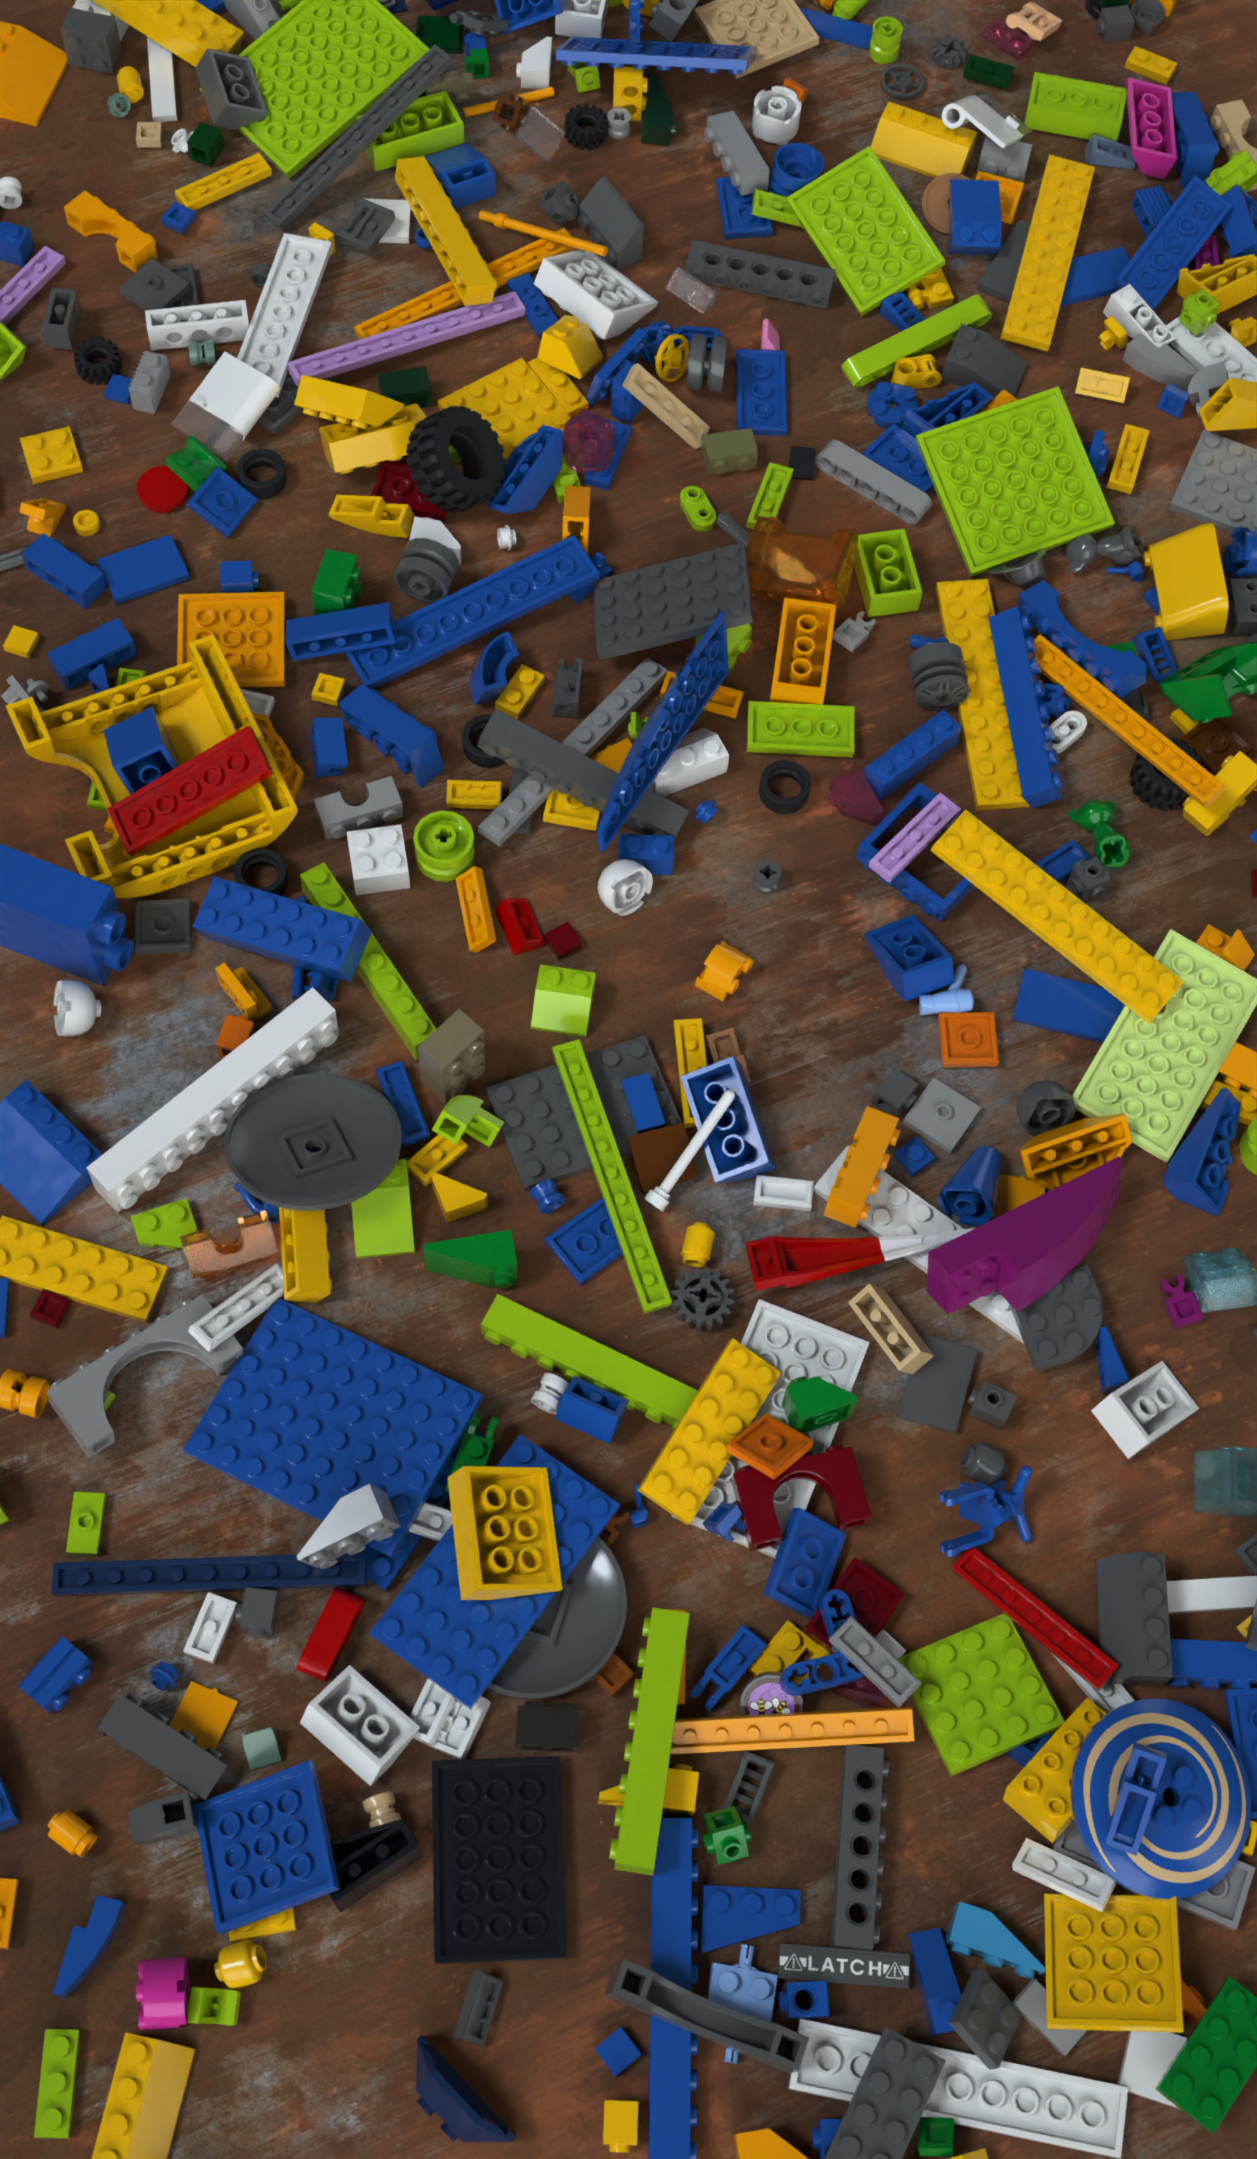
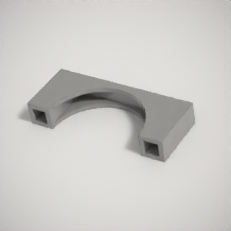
M203 1294L196 1298L186 1299L181 1303L179 1309L171 1314H162L147 1329L135 1331L126 1342L119 1346L113 1345L104 1351L102 1357L94 1362L88 1361L82 1364L76 1370V1373L68 1378L56 1380L50 1386V1389L47 1390L50 1405L88 1458H91L115 1442L114 1431L105 1414V1399L115 1376L132 1360L152 1352L176 1351L194 1356L203 1361L219 1376L233 1367L238 1358L243 1355V1348L233 1335L208 1352L188 1332L189 1327L213 1310V1307Z

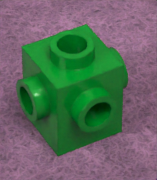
M735 1805L704 1814L707 1833L702 1835L704 1845L708 1854H714L718 1865L734 1862L737 1859L749 1856L747 1842L751 1841L750 1831L747 1823H742Z

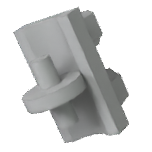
M13 675L6 680L10 687L1 697L7 704L32 696L39 713L45 711L38 702V700L42 703L48 700L46 694L49 686L44 680L34 681L31 678L27 681L28 688L24 683H19Z

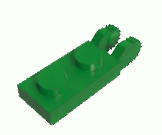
M476 1411L469 1424L468 1432L464 1434L450 1475L463 1466H487L494 1447L493 1440L498 1428L499 1418L492 1417L488 1424L486 1438L475 1435L482 1419V1413ZM448 1482L445 1488L446 1492H449Z

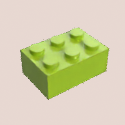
M905 529L854 535L851 557L867 617L918 611L923 592Z

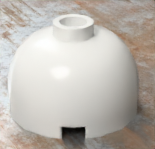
M620 859L614 861L602 871L597 889L600 900L607 908L620 916L631 914L644 903L641 898L645 892L647 894L650 893L653 878L650 871L634 860Z
M60 980L57 982L54 993V1006H57L58 1014L54 1015L57 1035L72 1037L88 1032L94 1025L95 1017H100L101 1015L100 1000H95L93 990L80 981Z

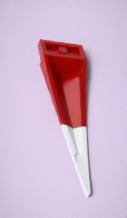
M975 1228L928 1234L866 1238L771 1236L745 1242L755 1289L758 1291L785 1285V1288H790L933 1249Z

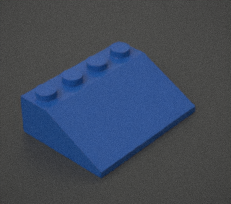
M25 1080L0 1102V1185L42 1226L92 1183L86 1167L103 1154L30 1082Z

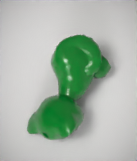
M1090 799L1084 802L1079 809L1070 810L1068 817L1073 823L1079 824L1083 829L1092 831L1095 847L1094 854L1101 864L1111 869L1121 868L1130 857V846L1125 837L1116 832L1115 828L1110 825L1116 813V805L1111 801L1103 802L1098 799Z

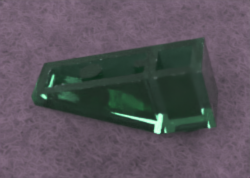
M657 73L651 74L642 123L641 143L669 147L671 137L676 136L677 122H673L674 111Z

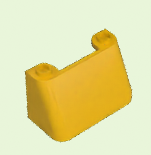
M1214 523L1198 525L1149 545L1147 551H1143L1144 567L1149 566V570L1153 571L1159 603V615L1154 617L1155 628L1161 627L1166 641L1225 634L1229 602Z

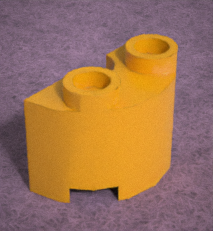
M722 941L720 945L717 944L705 960L704 965L706 967L702 974L697 977L695 986L724 1001L728 994L733 995L740 984V980L737 979L738 976L742 975V973L747 974L750 971L754 959Z

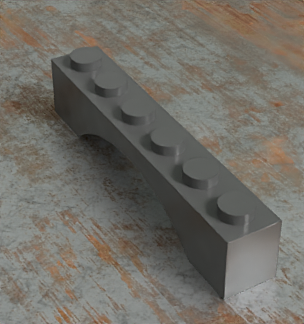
M626 1959L615 1963L604 1994L606 1997L787 2074L799 2071L809 2037L781 2025L746 2015L710 2001L676 1985L656 1972Z

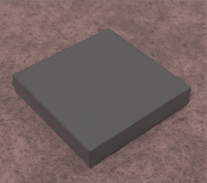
M191 898L135 901L134 950L136 955L192 952Z

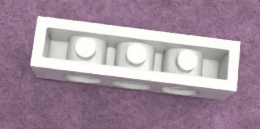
M246 300L145 311L151 351L189 347V340L205 342L206 339H214L215 344L244 341L249 328Z

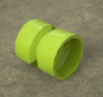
M886 16L875 20L869 46V55L875 62L889 64L897 59L903 31L900 21Z

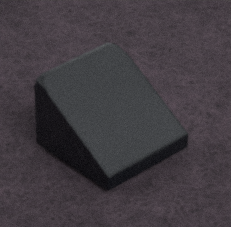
M791 447L789 468L794 469L793 479L813 480L816 449Z

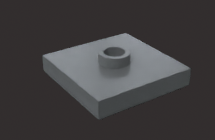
M933 1077L903 1119L902 1124L951 1154L980 1112L981 1107Z

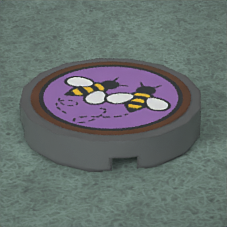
M766 1671L753 1679L751 1678L745 1684L741 1693L740 1711L742 1716L802 1712L803 1697L802 1695L791 1696L782 1690L779 1681L782 1673ZM791 1678L788 1679L789 1683L794 1682Z

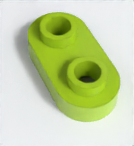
M697 486L685 487L680 493L679 503L691 526L699 532L712 530L715 526L716 512L706 494Z

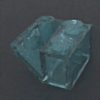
M1224 1248L1219 1252L1211 1253L1199 1251L1193 1255L1183 1256L1190 1291H1193L1202 1312L1257 1305V1269L1240 1249Z
M1232 1446L1195 1452L1193 1454L1194 1513L1255 1518L1257 1516V1448Z

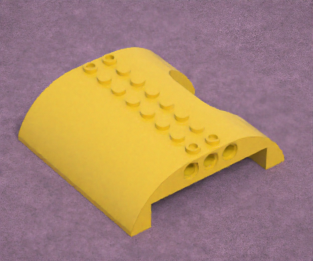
M214 634L188 643L189 662L39 713L32 696L6 705L23 748L29 756L42 762L78 769L89 776L95 784L114 826L113 838L105 844L98 845L92 830L65 839V843L79 874L112 887L115 898H133L159 893L233 866L243 854L253 849L265 848L286 830L298 812V808ZM153 707L165 726L178 761L182 765L246 726L251 727L273 771V775L133 857L127 854L107 808L126 798L130 793L112 766L103 730Z

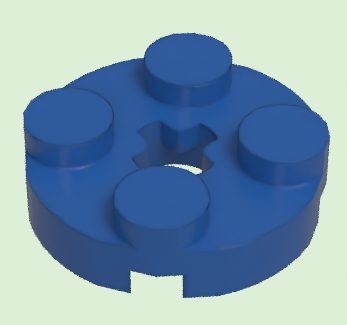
M879 382L876 388L869 394L867 413L874 418V423L882 428L888 429L893 423L901 428L906 409L910 407L917 408L915 391L910 387L900 384ZM888 404H895L896 406L894 409H890Z

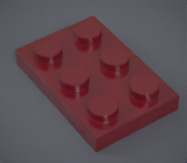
M389 460L382 461L371 496H382L385 503L409 504L414 515L445 522L448 510L444 511L436 507L437 504H431L426 500L427 496L419 492L416 481H413L410 474L412 471L408 464Z
M856 1557L852 1559L831 1589L841 1590L847 1594L856 1621L874 1638H876L905 1595ZM832 1599L828 1604L829 1608L833 1607L836 1609L838 1615V1610L842 1606L841 1603H835L834 1599ZM819 1606L802 1632L833 1654ZM839 1615L836 1618V1620L833 1621L834 1624L840 1621ZM851 1662L847 1664L850 1668L856 1667Z

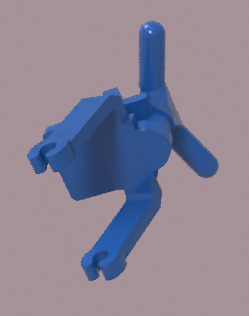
M1027 1465L1021 1467L1010 1492L1006 1491V1481L1003 1480L997 1481L990 1487L981 1481L972 1484L963 1482L957 1489L940 1492V1502H945V1506H954L960 1503V1516L980 1525V1529L976 1532L942 1542L940 1544V1552H946L947 1557H953L961 1551L990 1542L994 1537V1528L1005 1521L1010 1522L1012 1517L1021 1540L1025 1543L1032 1540V1533L1025 1515L1024 1498L1025 1489L1032 1475L1031 1467Z

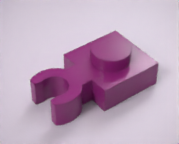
M1180 1274L1175 1276L1174 1281L1177 1287H1171L1166 1278L1162 1279L1160 1289L1165 1295L1169 1296L1163 1304L1173 1328L1178 1329L1201 1322L1204 1316L1193 1291L1184 1293V1278Z

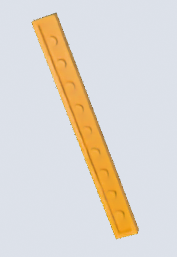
M565 228L556 231L571 236ZM541 238L488 263L487 266L491 275L496 278L497 288L506 285L507 280L539 269L543 258L576 251L577 248ZM450 281L354 326V333L360 340L449 312L464 303Z
M1041 634L1034 639L1037 645V650L1034 651V654L1040 663L1041 673L1056 685H1062L1070 697L1205 809L1226 791L1225 785Z

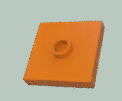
M994 1012L938 1013L937 1020L942 1068L998 1067L999 1054Z
M767 1413L727 1443L728 1453L772 1479L778 1477L813 1448V1439Z

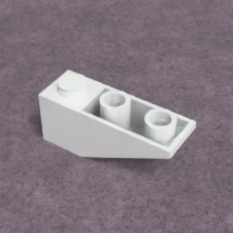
M1130 284L1111 295L1103 313L1107 318L1113 316L1124 328L1128 336L1136 338L1139 334H1142L1158 348L1176 339L1173 333Z

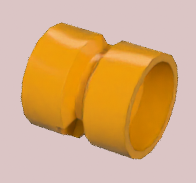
M7 1369L0 1378V1408L14 1411L18 1408L20 1414L39 1418L48 1401L47 1390L50 1389V1381L36 1376H31L27 1379L25 1373Z

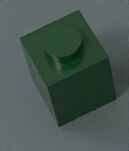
M200 122L187 141L190 160L212 167L224 149L222 130Z

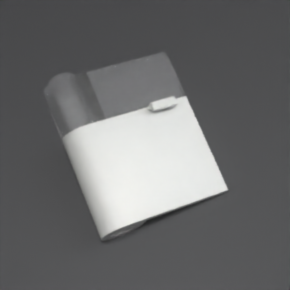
M978 91L947 105L942 112V121L948 128L955 129L972 122L1001 148H1005L1032 133V130L985 91Z
M224 352L171 425L189 437L194 436L218 459L227 463L281 390V387L264 373Z

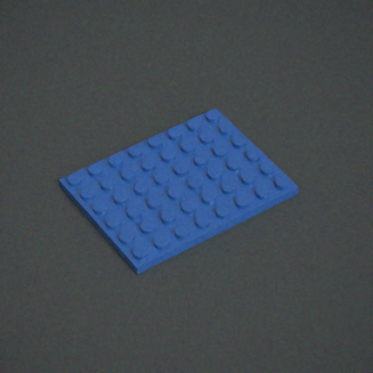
M278 1298L269 1307L244 1348L243 1355L238 1358L183 1448V1452L320 1522L324 1521L341 1497L367 1484L387 1492L401 1527L394 1529V1534L391 1537L382 1541L374 1539L366 1543V1545L394 1558L484 1398L482 1394Z

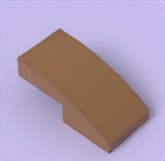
M728 1028L705 1035L713 1063L734 1056L742 1064L747 1082H751L744 1055H741L734 1029Z

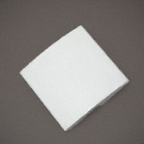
M427 1679L409 1717L420 1727L413 1739L454 1758L465 1760L491 1702L484 1697H480L470 1710Z

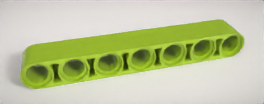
M979 294L973 295L850 357L841 365V369L852 386L858 389L894 371L895 364L900 358L922 356L955 340L961 324L977 329L986 324L993 314Z

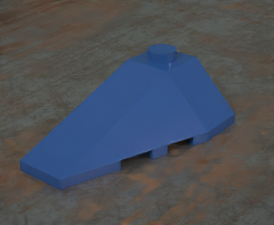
M1222 1088L1172 1157L1162 1182L1176 1200L1213 1215H1220L1228 1193L1229 1181L1225 1180L1227 1165H1232L1233 1156L1230 1155L1229 1150L1230 1140L1236 1137L1240 1103L1227 1088Z

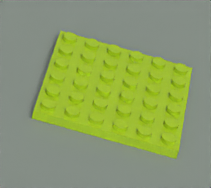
M1059 386L918 434L915 437L970 577L997 566L1020 560L1038 550H1049L1069 543L1084 533L1092 535L1112 528L1115 524Z

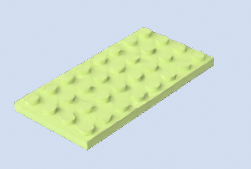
M1172 929L1167 933L1153 958L1183 980L1184 983L1150 1024L1125 1005L1072 1095L1073 1101L1076 1104V1110L1090 1118L1121 1113L1126 1114L1132 1143L1166 1163L1172 1156L1216 1078L1218 1070L1257 1005V979Z

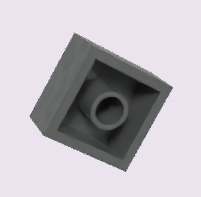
M69 8L61 26L68 65L114 74L122 56L116 18Z

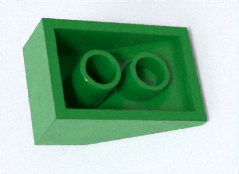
M511 1230L423 1244L425 1269L427 1271L488 1288L505 1289L517 1283V1258Z

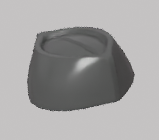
M1157 0L1135 1L1131 7L1135 27L1142 33L1151 35L1164 19V6Z

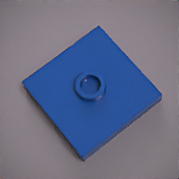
M217 466L187 502L186 506L228 539L256 504L258 498Z

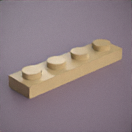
M640 364L633 365L622 386L694 449L701 447L702 435L707 434L710 427Z

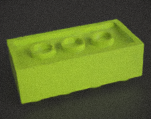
M1034 72L1023 128L1088 140L1094 134L1117 142L1122 125L1127 90L1122 87L1115 86L1114 88V86Z

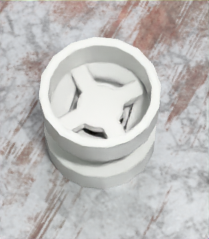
M544 1373L540 1381L541 1387L538 1391L534 1392L531 1402L545 1412L557 1414L563 1392L569 1383L559 1376Z

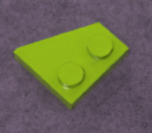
M187 1198L130 1216L139 1245L142 1247L155 1248L161 1246L170 1250L184 1248L193 1249L198 1253L204 1252Z

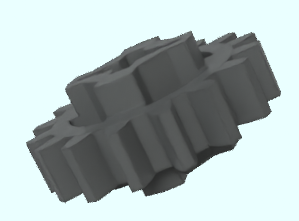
M695 1267L693 1275L690 1276L687 1272H683V1282L680 1280L675 1281L674 1287L677 1290L671 1291V1298L675 1300L672 1302L671 1309L679 1310L676 1313V1319L685 1318L686 1328L693 1323L696 1324L695 1328L698 1332L701 1329V1325H706L707 1330L712 1331L713 1323L721 1327L723 1325L722 1317L730 1318L731 1311L729 1309L734 1308L735 1300L730 1299L734 1295V1289H726L729 1285V1279L721 1281L719 1279L720 1271L711 1275L709 1267L705 1268L704 1273H699L698 1268ZM699 1283V1284H697L696 1286H694L693 1288L690 1287V1286L693 1285V1284ZM700 1296L706 1297L705 1303L699 1302ZM687 1307H690L694 1313L690 1312ZM711 1311H716L715 1313H713V1314H711V1315L705 1316V1315H707L708 1313H710Z

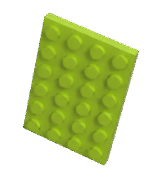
M870 146L786 198L787 204L828 267L836 270V279L861 317L881 305L882 301L888 296L899 291L902 292L945 265V259Z

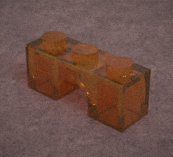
M266 1210L238 1218L240 1234L230 1244L222 1245L215 1242L211 1237L209 1228L180 1236L192 1278H208L217 1271L227 1268L237 1269L246 1262L255 1259L265 1260L278 1253V1247Z

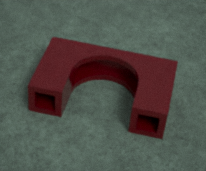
M834 1445L826 1448L824 1453L815 1455L809 1451L775 1479L770 1478L750 1465L737 1469V1473H733L731 1483L737 1506L743 1513L741 1521L745 1526L744 1532L750 1552L780 1545L782 1535L774 1509L773 1495L782 1484L790 1480H810L824 1489L830 1499L838 1531L867 1525L872 1517L852 1446L843 1448L842 1445Z

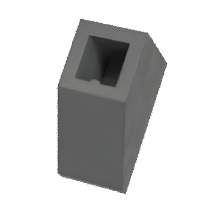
M189 1792L155 1799L128 1812L133 1845L198 1830L193 1797Z

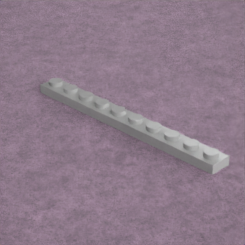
M646 657L562 744L589 757L631 712L665 680L668 670ZM529 775L478 826V832L500 847L547 799L555 787L544 781H537Z

